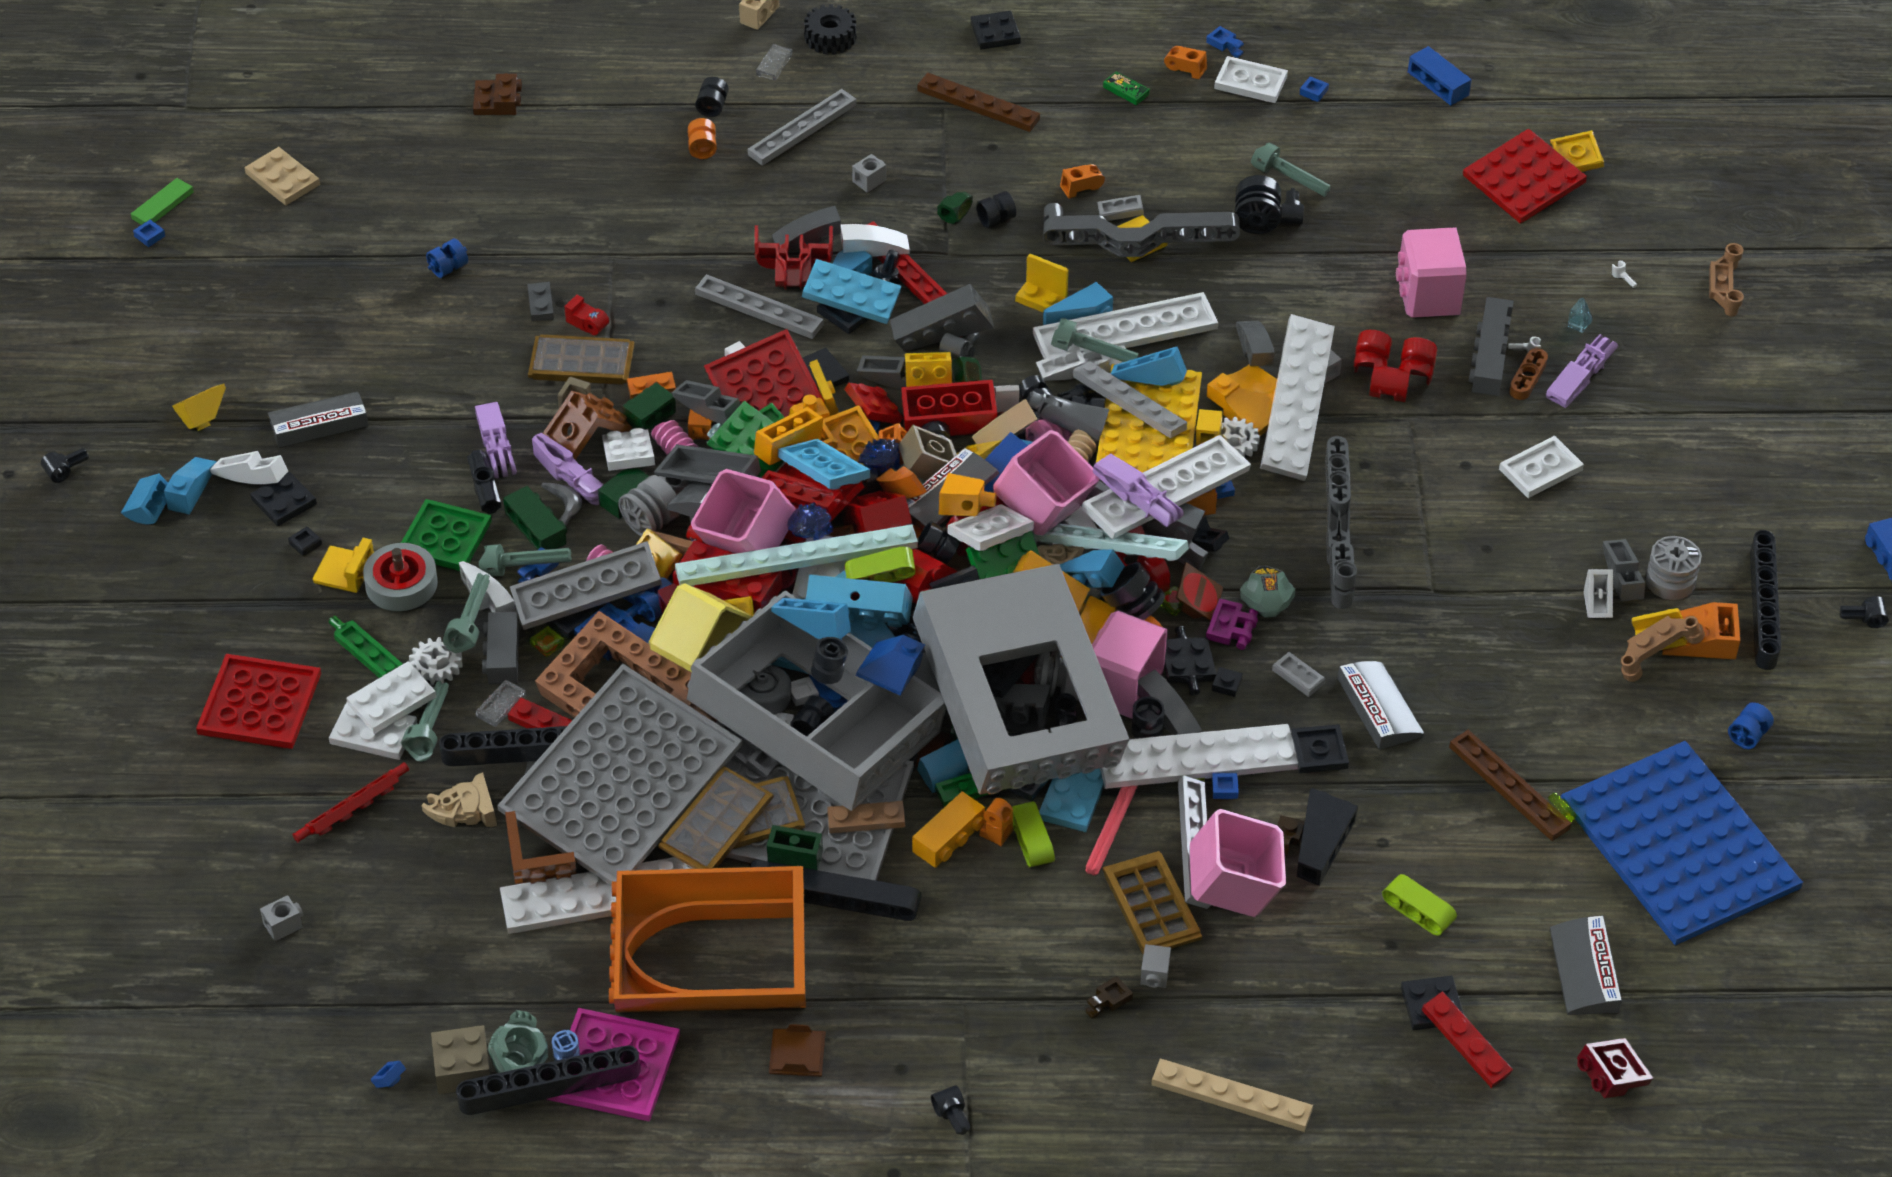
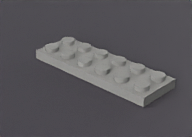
M648 541L512 585L510 589L523 629L526 630L662 585Z

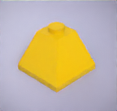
M224 384L209 388L173 405V409L189 429L195 427L198 431L210 426V420L215 419L226 387Z

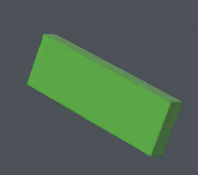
M176 178L131 213L132 220L141 225L148 220H152L155 223L194 193L193 187Z

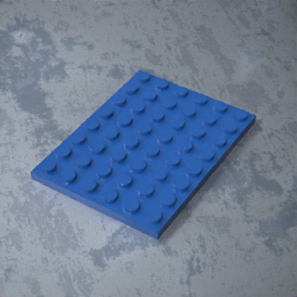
M1686 741L1561 794L1560 801L1674 945H1678L1797 891L1802 887V880Z

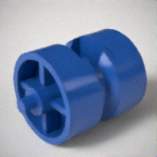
M453 238L442 244V248L436 247L427 252L428 269L432 270L438 278H442L451 273L453 269L457 270L468 264L466 247H463L457 239Z
M660 577L662 585L650 588L649 591H641L633 599L634 604L637 603L639 605L638 614H641L650 622L655 621L662 615L657 590L672 584L663 577Z
M1749 703L1742 710L1740 716L1729 726V737L1738 746L1744 749H1752L1773 725V715L1763 705Z

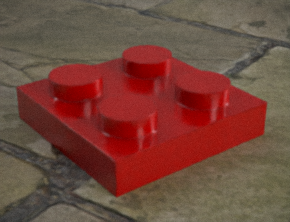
M848 383L845 387L846 393L856 406L859 405L867 419L892 424L902 421L903 417L899 413L898 407L890 401L886 391L881 387H870L862 383Z

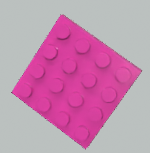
M578 1008L570 1031L574 1032L578 1037L580 1055L621 1046H633L639 1052L641 1072L636 1079L552 1097L547 1100L650 1122L680 1036V1029Z

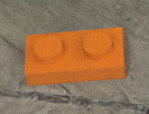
M672 372L628 378L627 385L630 398L633 399L644 389L649 388L656 382L672 393L676 389Z

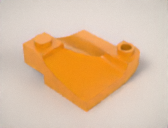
M1249 364L1235 373L1229 375L1222 373L1208 383L1207 398L1222 407L1223 415L1233 421L1234 417H1237V421H1241L1244 418L1246 419V424L1252 422L1253 429L1258 428V435L1261 436L1268 429L1277 379L1259 366H1250Z
M859 405L823 419L821 441L863 466H873L887 462L886 451H882L878 447L879 436Z

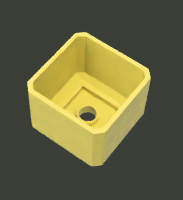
M684 583L677 586L649 640L650 649L692 672L691 666L696 659H701L705 656L712 646H717L728 633L732 634L743 621H748L753 616L708 592Z

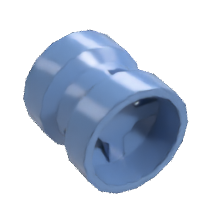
M562 1030L553 1036L552 1048L555 1061L580 1056L579 1041L574 1032Z

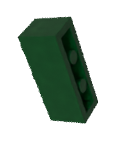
M525 486L503 498L505 514L537 550L541 547L545 550L558 549L567 544V528L561 520L558 521L552 509L542 503L537 492L533 493L528 486Z

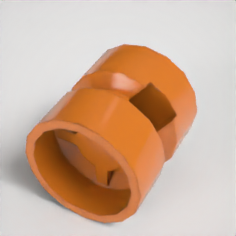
M705 118L691 121L688 125L690 154L698 159L712 157L717 150L715 124Z

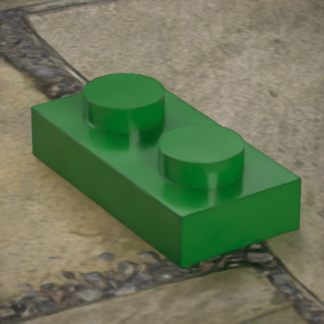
M971 773L935 783V791L943 807L948 805L962 791L973 799L989 795L988 793L979 795Z

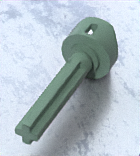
M1266 143L1265 146L1255 150L1251 164L1265 174L1274 168L1324 197L1330 191L1329 184L1280 158V148L1276 145Z
M1061 318L1058 329L1055 330L1051 341L1053 347L1068 351L1069 347L1074 344L1121 362L1136 359L1139 354L1085 334L1077 333V323L1065 318Z
M501 544L485 545V552L479 561V568L492 577L503 576L505 566L571 562L572 552L569 548L504 553Z
M477 574L461 618L453 619L447 625L443 644L453 653L466 651L476 645L479 630L474 622L490 583V576L488 574Z
M436 682L434 687L436 698L427 703L419 724L409 726L401 740L402 746L416 761L422 762L430 759L436 746L437 736L432 728L448 692L449 685L447 683Z

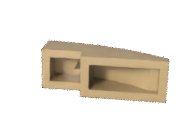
M1025 399L974 434L972 438L976 444L1003 440L1010 432L1017 436L1035 422L1037 417Z

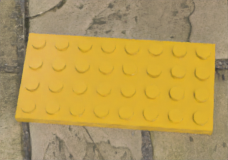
M1111 364L1110 373H1111V371H1112V369H1113V366L1116 365V364ZM1187 370L1184 380L1173 386L1170 384L1159 386L1121 380L1187 421V430L1170 439L1106 398L1105 408L1109 409V413L1100 436L1096 463L1109 454H1113L1143 473L1192 449L1202 372Z

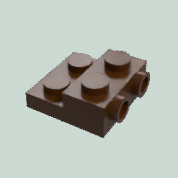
M517 73L496 74L495 80H475L473 114L516 115L517 106H521V94L518 92H522V80L518 79Z

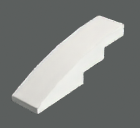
M1124 344L1119 345V347L1126 349ZM1079 347L1038 361L1036 365L1043 380L1050 381L1075 379L1073 377V369L1088 361H1091L1107 372H1110L1111 364L1123 362L1090 350L1081 352Z

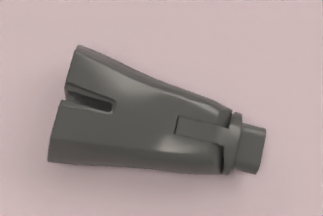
M1033 391L1028 404L1031 408L1037 410L1036 413L1041 418L1071 433L1078 429L1089 434L1097 445L1109 409L1077 403L1049 394L1046 395L1047 393L1045 392L1041 395Z

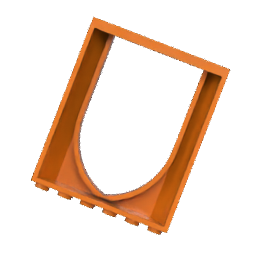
M803 866L617 871V881H612V897H616V902H611L613 923H611L612 945H610V960H612V966L609 968L611 982L609 1004H614L616 1013L806 1008ZM793 918L794 988L680 989L652 979L639 969L632 960V956L642 943L655 933L675 924L697 920Z

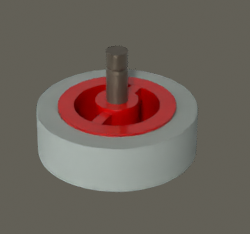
M395 543L384 546L367 559L363 569L368 597L377 606L390 611H407L423 605L433 596L438 584L436 565L432 555L424 548L415 544Z

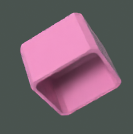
M1457 228L1407 230L1402 235L1401 250L1398 252L1399 265L1396 268V280L1399 281L1400 296L1403 298L1406 314L1410 317L1460 315L1466 281V264Z
M1049 430L1013 456L994 483L993 489L994 493L1010 509L1034 521V529L1032 531L1036 535L1043 536L1080 508L1099 482V478L1093 473V467L1058 432Z
M725 469L717 475L692 519L691 526L706 544L732 553H742L779 547L797 512L792 503L773 481Z
M1116 611L1110 614L1102 629L1098 631L1092 647L1119 714L1132 718L1133 705L1140 698L1137 695L1138 680L1153 670H1156L1161 676L1163 674L1167 629Z
M1223 809L1214 812L1190 841L1191 894L1193 898L1199 902L1248 916L1256 917L1286 885L1283 831L1277 825Z

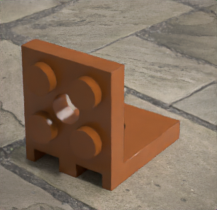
M571 391L543 434L571 451L573 458L576 460L598 426L621 433L630 432L632 426L626 421L627 417L623 413L613 408L614 404L605 397L600 399L591 393L586 395ZM572 425V433L568 436V428Z
M515 811L505 812L515 885L531 882V884L546 882V879L556 878V880L564 877L572 878L571 875L576 874L574 852L522 859Z

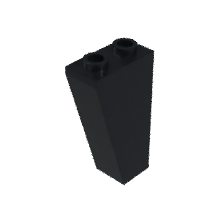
M1311 788L1296 877L1318 886L1321 885L1356 822L1357 805L1329 795L1324 791Z

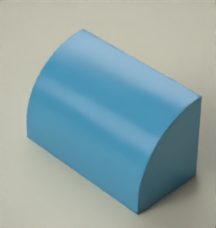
M160 474L140 479L121 513L137 523H156L166 505L164 489L168 482Z
M959 740L920 758L917 771L932 793L936 792L935 783L971 773L968 770V763Z

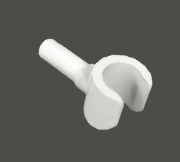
M1618 261V267L1612 264L1613 277L1623 278L1633 288L1637 286V283L1625 272L1626 264L1624 261Z
M1531 337L1529 343L1508 344V349H1523L1528 352L1534 348L1540 349L1541 339L1539 337Z

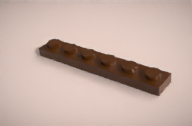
M928 72L917 85L918 92L1031 132L1040 120V113Z
M1469 729L1450 741L1449 748L1551 841H1554L1571 829L1572 823Z

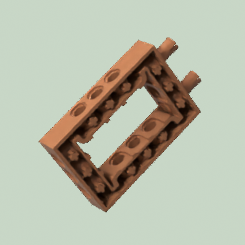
M600 611L595 614L535 680L543 697L575 718L595 696L594 692L581 684L584 681V676L595 664L598 665L601 662L600 659L609 650L614 660L617 662L620 660L632 670L638 672L715 723L717 722V719L687 700L689 689L687 685L691 679L690 671L650 649V644Z

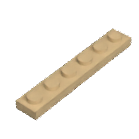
M1161 1058L1152 1078L1153 1086L1305 1132L1312 1113L1313 1105Z

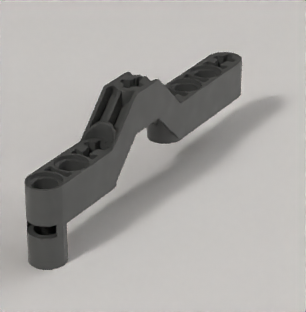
M1050 203L1044 208L1043 239L1047 244H1098L1118 257H1142L1162 243L1234 241L1240 235L1239 216L1233 212L1163 213L1157 215L1154 220L1143 227L1119 228L1108 222L1101 215L1063 216V207L1057 203Z
M1333 436L1327 442L1325 456L1327 490L1326 551L1327 563L1330 564L1332 604L1338 609H1347L1353 604L1357 575L1353 547L1350 544L1351 491L1348 442L1345 438Z

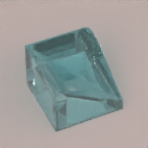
M1581 298L1570 310L1568 327L1583 333L1592 322V315L1585 299Z

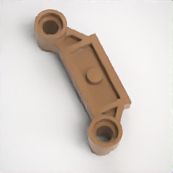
M1736 243L1728 244L1724 256L1716 262L1711 261L1709 267V298L1716 300L1725 309L1724 312L1728 316H1736L1738 314L1739 307L1742 306L1744 298L1741 291L1733 289V270L1738 267L1744 251L1743 247Z
M1666 616L1627 640L1629 646L1625 655L1621 658V671L1625 680L1630 682L1639 680L1643 674L1641 662L1681 637L1685 636L1687 642L1691 644L1701 642L1705 637V633L1698 619L1694 616H1688L1685 619H1671L1669 616Z

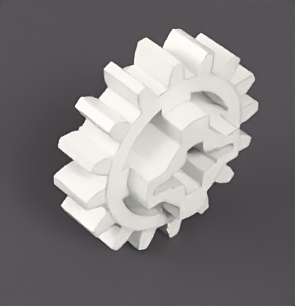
M1227 417L1224 418L1221 437L1243 457L1245 455L1251 457L1253 451H1257L1260 435H1258V428L1253 429V423L1246 424V419L1244 418L1241 421H1237V417H1234L1233 421H1230Z
M438 637L436 642H433L431 638H428L427 644L419 642V649L413 648V654L409 655V661L426 681L430 680L431 685H434L435 681H441L444 684V679L446 678L452 681V674L459 675V668L463 666L461 652L453 653L448 650L443 642H441V637Z

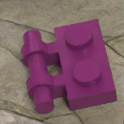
M1219 598L1206 632V637L1208 640L1226 645L1230 644L1232 638L1237 639L1236 647L1244 650L1252 639L1251 632L1257 625L1258 611L1250 609L1248 613L1242 612L1243 604ZM1237 623L1243 624V628H1237Z

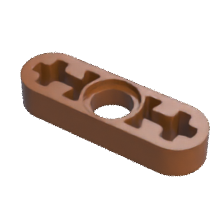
M1534 348L1527 353L1511 381L1509 393L1513 398L1524 400L1531 394L1547 365L1548 354L1544 350ZM1527 371L1532 372L1534 376H1526L1523 373Z

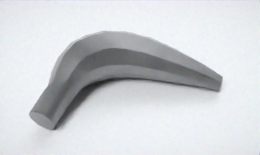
M542 483L541 487L564 502L565 512L558 521H563L566 526L582 507L580 494L566 485Z

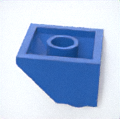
M905 635L878 641L857 670L855 676L901 696L921 664L925 644Z

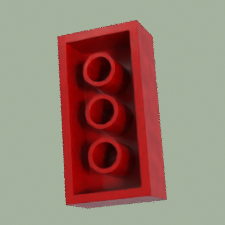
M993 380L901 387L906 432L909 431L912 425L922 428L927 422L942 421L949 426L951 436L976 434L997 418Z
M885 490L855 497L841 511L844 526L853 524L855 533L900 527L912 523L906 496Z
M694 540L680 563L736 553ZM675 570L673 572V582L676 584V586H679V581ZM782 571L693 585V587L708 592L721 600L752 596L755 614L758 609H763L768 605L774 596H778L782 589Z

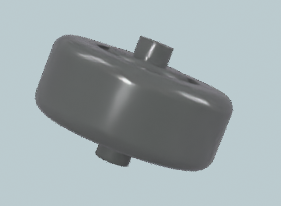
M771 664L759 675H755V678L740 689L739 692L775 715L783 712L788 707L791 701L792 684L790 677L783 669Z

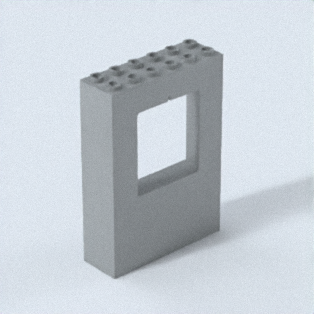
M1059 564L920 592L913 620L920 639L925 644L926 655L979 795L985 793L996 794L1008 788L1019 789L1026 784H1041L1049 779H1064L1072 774L1081 772L1087 774L1095 769L1103 767L1109 769L1120 764L1129 742V736ZM1059 650L1087 720L1051 728V733L1048 732V729L1012 737L1009 736L982 666Z
M785 590L779 596H774L763 609H758L748 621H743L732 634L728 633L721 643L717 646H712L705 656L693 662L691 666V679L687 685L689 688L687 700L852 811L899 770L907 760H910L941 732L946 705L940 692L915 676L912 677L901 696L855 676L872 647L851 633L846 634L842 638V641L848 646V655L841 680L834 684H825L849 701L807 737L739 692L740 689L755 678V675H759L779 657L786 658L812 676L811 666L815 648L820 639L815 638L771 612V607L782 598L798 599Z

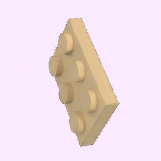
M280 147L244 167L245 173L284 205H288L320 185V180L317 176Z

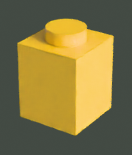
M1199 409L1196 445H1200L1219 435L1221 436L1222 411Z

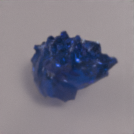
M880 438L877 441L876 439H873V442L868 441L862 454H860L858 463H862L866 467L879 468L882 473L890 468L898 470L900 467L898 448L900 444L895 443V439H888L887 441V439Z
M815 502L809 505L805 504L804 506L800 504L799 508L788 519V530L792 531V534L796 537L813 538V541L821 540L825 535L833 532V526L829 522L832 517L826 512V508L822 509L821 506H815Z

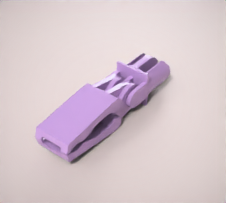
M1601 334L1590 345L1586 343L1585 349L1579 354L1576 361H1570L1549 387L1546 398L1566 408L1590 383L1589 379L1600 369H1604L1605 361L1614 353L1618 344L1614 341L1610 343V339L1607 337L1603 338Z
M498 402L475 406L484 447H486L490 466L494 471V477L499 478L497 466H500L503 477L508 476L507 463H509L512 475H515L517 470L512 456L511 445L505 434L506 428Z
M543 433L535 435L532 438L534 456L556 480L563 479L570 487H573L589 503L599 505L598 489L603 484L592 475V469L590 468L587 471L575 461L571 451Z
M1109 454L1093 466V473L1122 500H1128L1146 512L1145 518L1152 516L1165 527H1168L1184 515L1183 510L1166 497V490L1161 492L1153 487L1141 471L1113 454Z

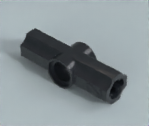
M480 449L474 450L467 456L481 511L488 514L496 513L501 508V501L495 484L494 471L491 469L487 452H483Z

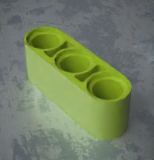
M898 547L854 558L845 563L846 578L892 583L910 578L916 573L913 551L909 547Z
M1033 801L1012 806L1013 829L1028 867L1054 862L1053 846L1036 803Z
M1398 875L1382 891V896L1386 903L1433 935H1441L1457 918V913L1451 905L1406 875Z

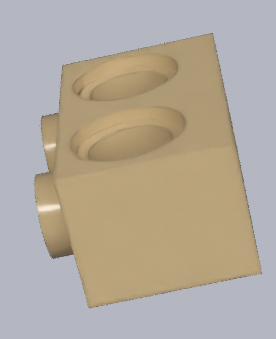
M742 0L739 3L740 23L758 30L780 7L779 0Z

